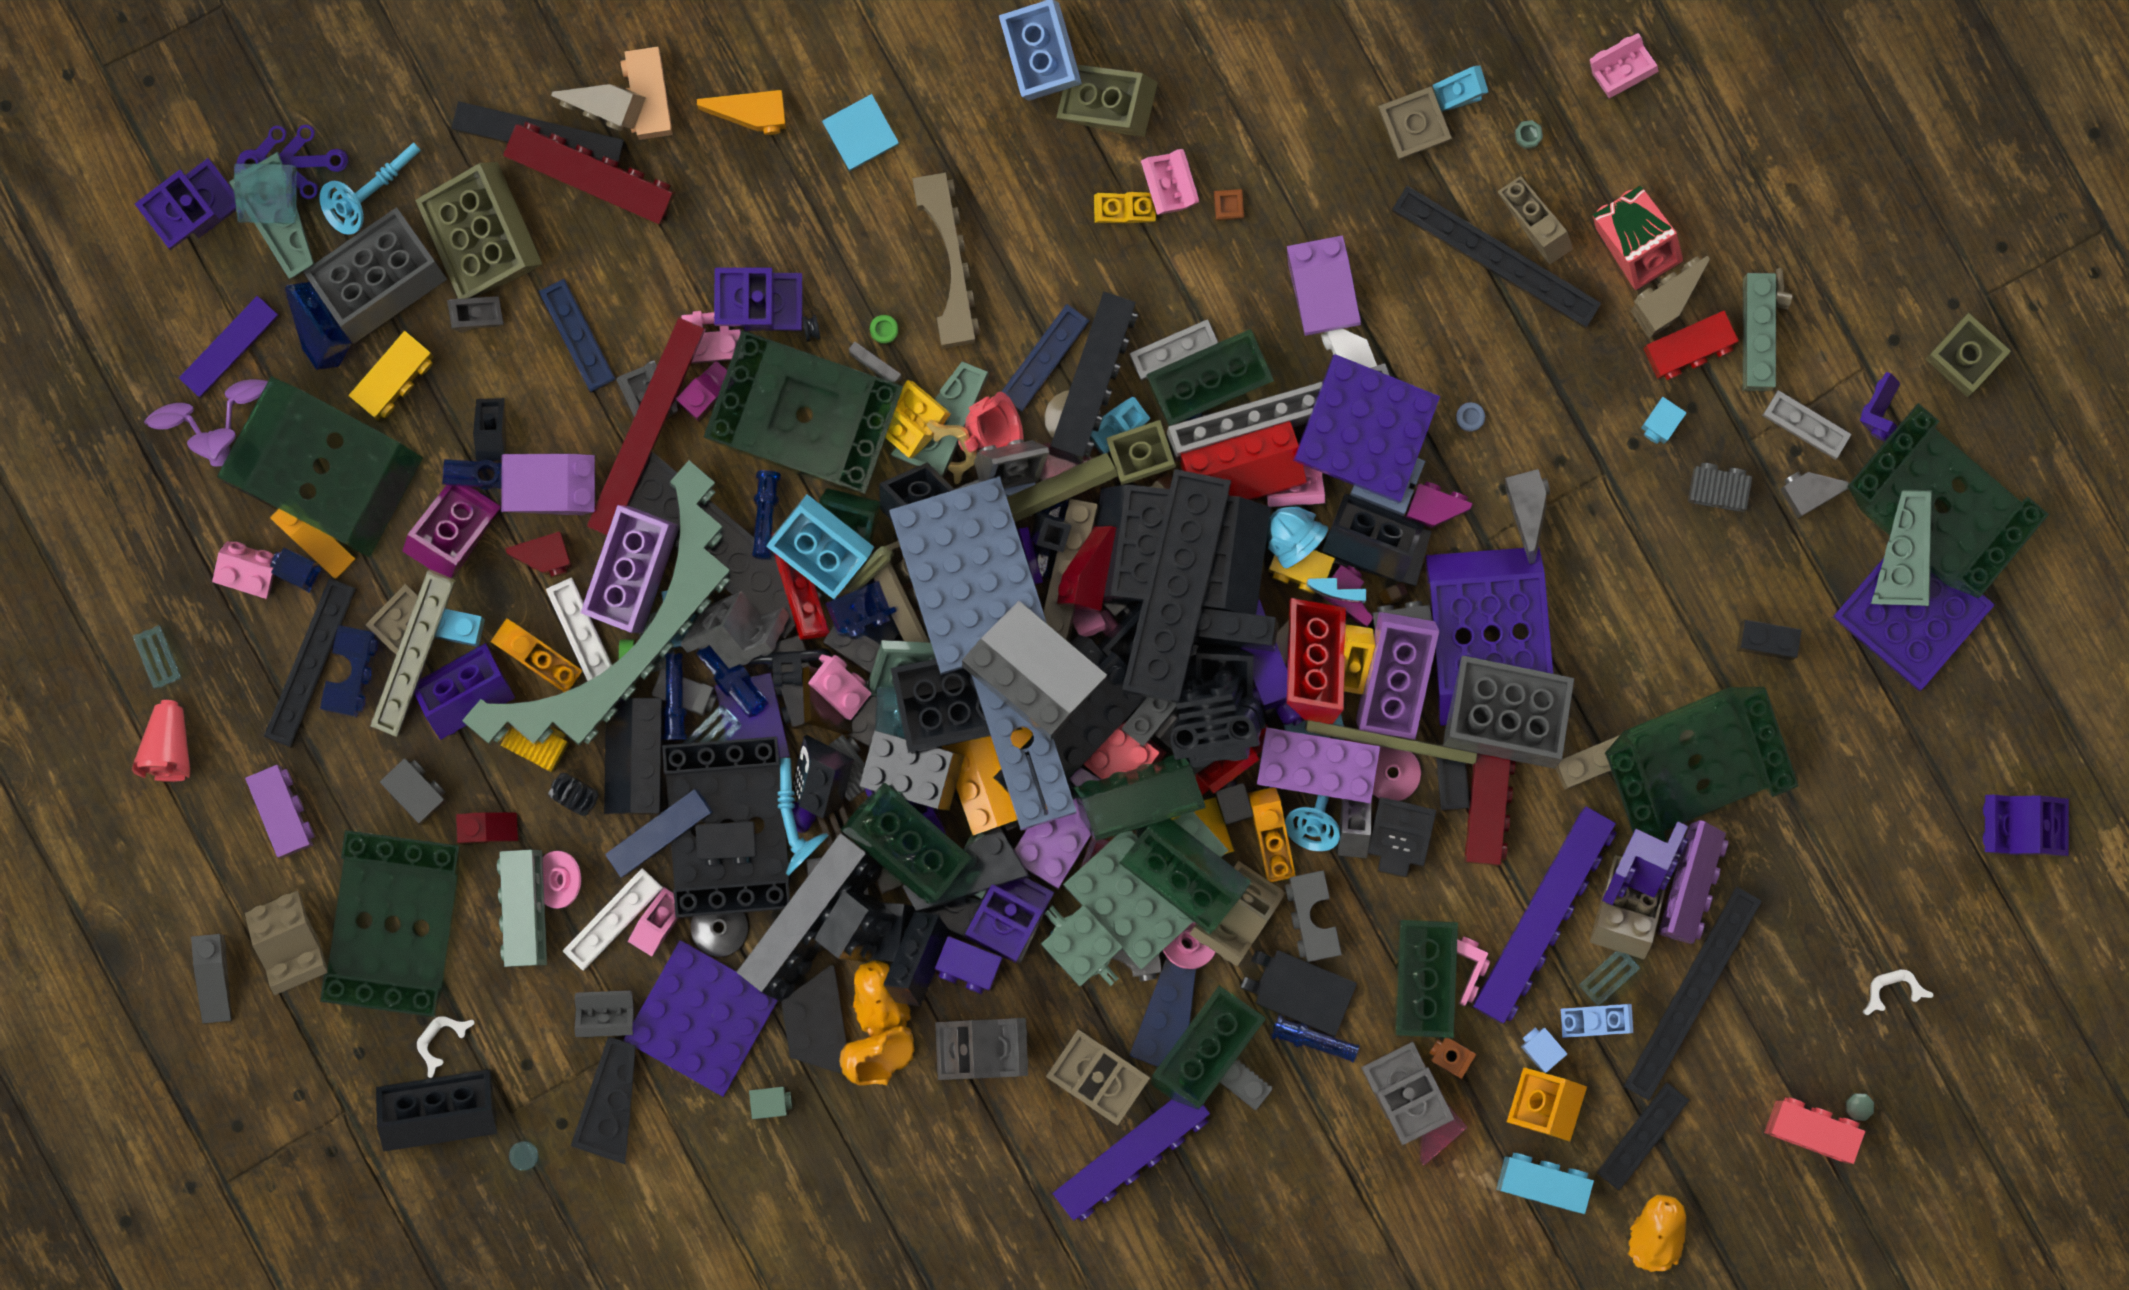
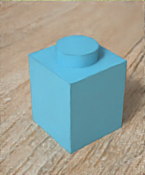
M1662 397L1641 427V429L1646 431L1644 436L1656 444L1659 442L1665 444L1686 412Z

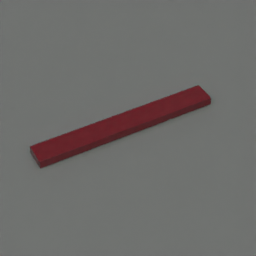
M678 317L587 527L607 535L617 505L629 506L706 331L705 328Z

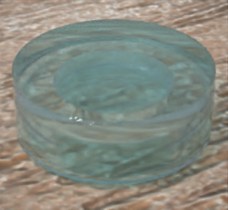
M530 1142L516 1143L509 1153L511 1164L518 1170L533 1168L539 1159L537 1148Z

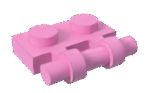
M693 311V314L682 315V319L703 327L704 324H714V312L702 313L701 311ZM720 326V331L705 332L691 364L743 359L740 329L729 330V326Z

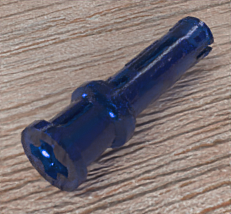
M761 470L756 472L758 488L757 494L754 495V502L757 505L752 555L756 558L766 559L770 558L771 555L770 549L766 546L772 536L774 507L779 503L777 487L778 481L781 480V474L775 471Z
M668 653L665 656L666 708H663L662 716L665 717V734L662 735V740H687V735L684 734V717L687 716L686 708H683V653Z
M1282 1015L1277 1016L1271 1034V1039L1273 1040L1279 1038L1293 1043L1294 1047L1297 1048L1304 1045L1353 1063L1359 1050V1045L1357 1044L1355 1045L1310 1030L1305 1023L1297 1024L1285 1020Z

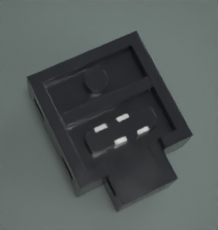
M1382 797L1379 798L1367 853L1368 855L1380 857L1377 872L1405 878L1409 864L1424 866L1436 814L1435 809Z

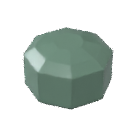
M1533 120L1521 122L1514 132L1516 143L1524 149L1536 148L1543 138L1541 126Z
M1853 1094L1846 1100L1845 1112L1852 1120L1866 1121L1874 1113V1102L1867 1094Z

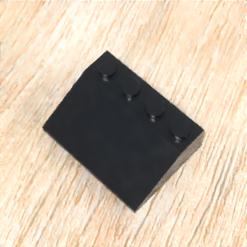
M936 659L891 668L908 753L991 736L972 676L966 669L962 668L941 675ZM1022 727L1017 728L1014 731L1022 730Z

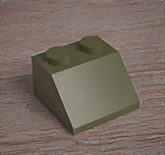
M1160 420L1106 438L1121 485L1176 467Z

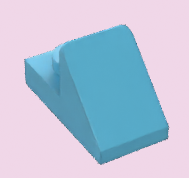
M1481 66L1470 67L1432 85L1441 112L1478 102L1482 99V95L1488 93Z

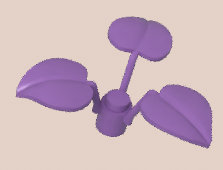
M249 379L230 386L225 391V397L229 399L227 401L226 428L202 433L190 416L194 411L193 406L186 403L165 405L151 413L144 423L154 429H169L181 424L183 421L188 422L196 433L187 441L189 449L209 459L212 466H223L230 463L233 459L229 447L236 437L235 432L231 430L232 406L235 403L245 404L259 398L275 387V384L265 380Z

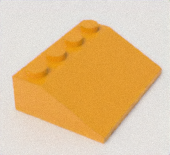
M1022 727V730L1012 733L1011 742L1015 747L1021 749L1033 736V733L1028 728ZM991 736L942 746V749L965 755L956 789L972 835L1016 821L1017 817L1010 795L993 778L1001 770Z

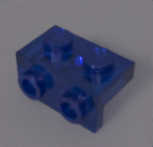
M879 581L825 603L838 635L849 633L850 637L865 632L864 626L873 622L874 626H878L890 621L889 615L897 612L895 606H888Z

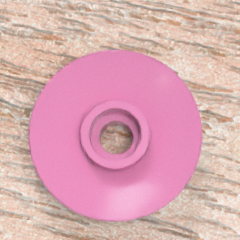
M1380 747L1372 794L1377 798L1382 797L1395 801H1401L1409 797L1418 787L1421 777L1420 765L1415 755L1408 751ZM1394 767L1398 770L1396 778L1388 776L1387 771L1389 768Z
M553 851L543 857L545 905L551 908L567 907L576 899L581 886L580 869L576 860L566 852Z
M1200 916L1163 949L1166 957L1173 964L1181 968H1200L1206 965L1215 954V951L1189 935L1200 919ZM1182 940L1188 941L1190 948H1185L1182 945Z

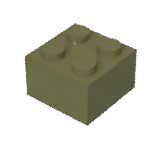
M1968 313L1925 360L1968 397L2011 351Z

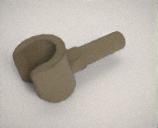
M1778 268L1776 269V307L1788 309L1791 304L1792 294L1783 292V269Z

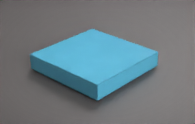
M872 94L822 121L849 171L899 145L897 138Z

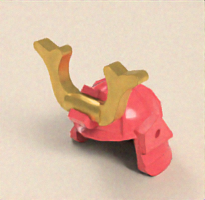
M998 392L991 399H989V396L968 407L970 413L966 417L965 428L960 425H941L934 420H929L927 423V427L934 433V441L938 442L942 437L952 435L958 439L962 451L966 454V460L951 462L948 466V470L954 473V482L956 484H959L962 480V474L974 465V460L980 449L995 445L996 448L1004 447L1011 441L1024 440L1018 411L1012 400L1005 393Z

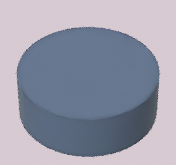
M1472 402L1463 404L1456 414L1458 426L1467 432L1478 430L1485 421L1483 408Z

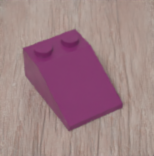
M453 476L408 533L402 552L430 570L453 579L488 529L501 506Z

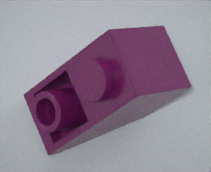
M1425 482L1424 485L1418 484L1406 517L1429 528H1434L1469 512L1472 503L1467 502L1468 497L1463 494L1452 492L1451 495L1440 492V486Z

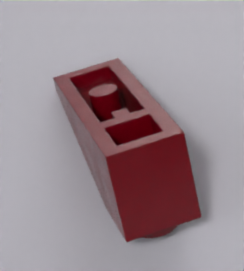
M1104 526L1093 528L1062 575L1061 583L1058 587L1057 604L1083 612L1101 611L1116 527Z

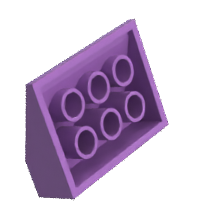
M1699 820L1689 825L1686 835L1688 841L1680 856L1658 931L1659 935L1693 944L1695 939L1700 940L1704 923L1700 922L1703 911L1708 912L1712 901V896L1708 895L1710 886L1717 883L1720 874V868L1716 867L1719 856L1724 857L1728 846V841L1724 840L1726 833L1704 821Z

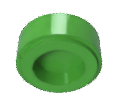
M888 315L877 316L870 325L871 337L879 344L893 342L898 335L897 322Z

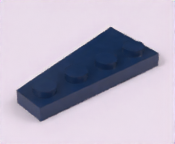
M1166 958L1129 1055L1130 1057L1183 1076L1196 969L1181 968Z

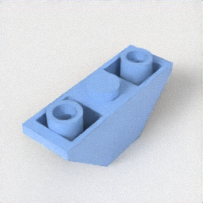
M1623 1004L1561 1009L1562 1038L1633 1033L1632 1005Z

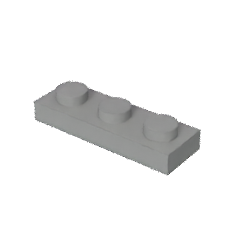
M1207 319L1130 353V357L1140 380H1144L1219 347V343Z
M1779 390L1775 393L1762 415L1835 460L1851 436L1849 432Z

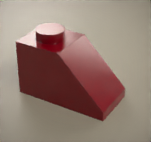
M560 531L505 548L506 553L511 558L544 575L550 574L551 578L566 574V569L572 567L563 534Z
M517 812L456 814L457 843L459 844L518 841Z

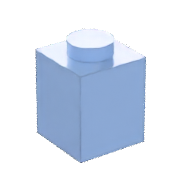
M1535 1027L1523 1037L1525 1043L1521 1048L1543 1073H1546L1567 1055L1546 1028L1538 1031Z

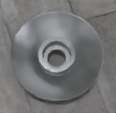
M744 912L693 916L691 921V935L695 944L700 950L712 956L721 957L736 952L745 942L748 933V922ZM717 922H721L724 925V930L721 933H716L713 929L714 924Z

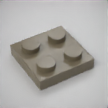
M1432 87L1378 106L1398 160L1449 142L1452 139Z

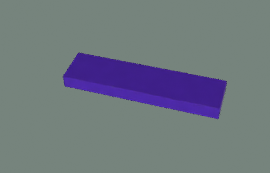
M256 296L188 367L179 379L199 398H202L279 315L262 299Z

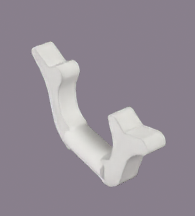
M1897 970L1878 975L1871 982L1870 1001L1863 1010V1013L1869 1015L1876 1009L1880 1011L1885 1010V1006L1879 998V990L1889 984L1900 981L1908 982L1912 990L1911 1000L1913 1002H1917L1921 997L1932 998L1933 993L1923 989L1914 975L1907 970Z
M441 1016L435 1018L425 1029L417 1041V1049L427 1063L429 1078L434 1076L436 1067L444 1063L442 1059L435 1058L429 1053L428 1045L444 1026H450L457 1032L460 1038H463L466 1029L475 1024L474 1020L459 1022Z

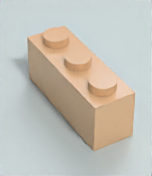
M659 47L626 51V60L621 61L623 78H629L630 88L626 89L646 97L634 129H631V132H637L639 140L673 135Z

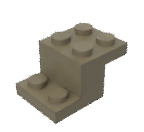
M1238 861L1189 935L1221 955L1223 959L1238 966L1286 892Z
M298 891L282 895L277 900L263 906H257L245 913L252 946L266 970L269 986L274 995L328 973L319 938L306 916L304 904Z
M1079 1029L1046 1076L1117 1126L1150 1079V1077Z

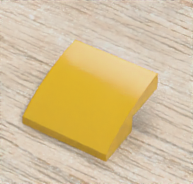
M907 380L893 403H885L871 426L908 458L912 459L934 437V433L927 427L929 420H934L936 423L944 425L951 413L915 382Z

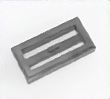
M855 341L849 348V353L852 357L893 386H896L902 377L899 372Z

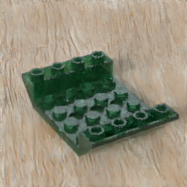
M271 376L217 478L252 494L370 558L423 457L398 441L308 393ZM329 434H340L343 438V445L338 449L330 448L326 441ZM317 458H324L329 462L330 468L327 473L317 474L314 471L313 462ZM305 483H310L316 488V495L310 500L303 499L299 493L301 485Z
M1917 403L1847 487L1861 512L1889 536L1892 531L1902 490H1932L1930 571L1949 587L1980 598L2049 514L2028 496L2022 501L2017 499L1935 429L1940 421L1922 405ZM1958 479L1964 483L1965 491L1963 493H1958L1952 488L1953 480ZM1936 500H1943L1947 504V513H1939L1935 509L1934 503Z
M1728 687L1623 731L1605 752L1632 832L1634 833L1635 829H1638L1663 842H1667L1663 831L1675 827L1677 822L1685 823L1764 789L1772 797L1799 787L1765 687ZM1686 730L1693 731V735L1688 741H1680L1682 732ZM1695 754L1701 755V760L1697 765H1688V760L1691 756ZM1700 780H1710L1707 788L1703 790L1696 789L1697 783Z
M345 830L341 859L344 861L328 973L324 974L320 1002L435 1017L443 987L459 876V845ZM363 912H367L372 916V924L367 929H361L357 924V918ZM391 916L398 917L401 922L400 929L395 933H390L385 927L386 920ZM419 920H425L429 924V932L423 937L417 936L414 932V924Z

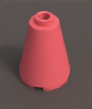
M162 700L161 704L154 706L133 762L132 771L134 774L146 778V773L154 775L156 781L165 782L184 781L185 776L187 778L190 777L184 711L182 707L178 706V702Z

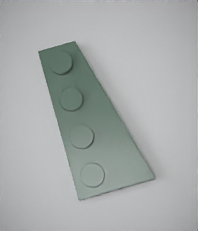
M276 152L229 181L289 279L315 265L279 152Z
M965 362L960 363L935 398L940 405L951 413L944 425H960L965 428L966 417L970 413L968 407L978 402L989 377L987 371ZM948 435L942 437L938 442L932 438L912 459L908 458L897 447L891 455L914 466H920L928 462L944 478L959 443L956 437Z
M1902 490L1871 604L1930 605L1932 490Z

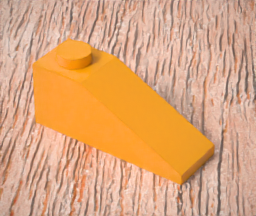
M782 90L697 99V106L700 111L758 132L763 131L764 135L781 133L780 129H786Z
M290 497L270 517L336 580L356 560Z

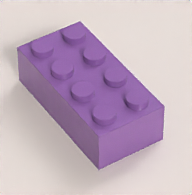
M617 505L580 613L631 633H643L680 525L630 506Z
M1379 612L1374 634L1376 645L1356 716L1359 730L1415 740L1439 635V629L1435 621Z
M1266 727L1257 785L1371 803L1380 746Z
M1081 767L1070 778L1080 791L1079 795L1073 800L1077 813L1028 828L1015 848L1025 869L1056 889L1060 888L1117 794V791L1106 782Z

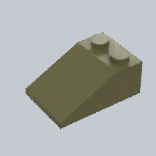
M1077 65L1082 84L1063 90L1056 118L1119 134L1145 137L1158 82L1143 73Z

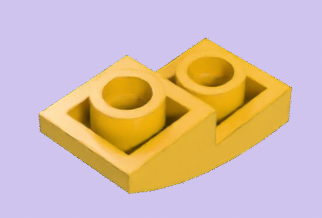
M1151 193L1094 194L1095 223H1143L1156 221L1155 206Z

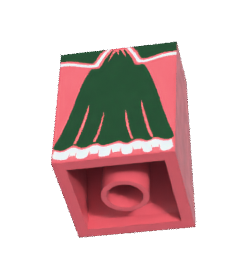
M1641 185L1634 190L1626 191L1619 199L1609 205L1600 207L1592 215L1596 230L1635 291L1683 262L1676 231Z

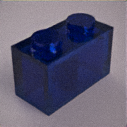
M284 547L281 553L278 551L275 553L270 563V567L273 568L271 574L307 593H310L322 569L315 562Z

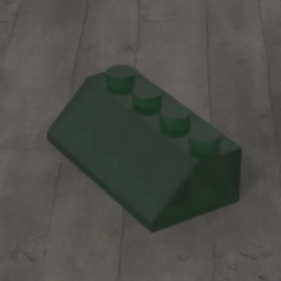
M1251 329L1146 374V381L1169 426L1274 381Z
M1174 755L1158 763L1142 764L1137 769L1128 772H1115L1108 778L1098 781L1089 780L1081 786L1074 787L1080 818L1095 841L1205 808V803L1191 765L1186 758L1175 760Z
M883 783L870 795L840 829L926 904L937 902L972 858L886 783Z
M1162 811L1156 815L1120 861L1123 867L1209 934L1214 931L1251 884L1249 879Z
M1398 921L1394 1036L1454 1038L1458 922Z
M1219 985L1153 1073L1151 1085L1172 1100L1200 1110L1265 1022L1266 1018Z

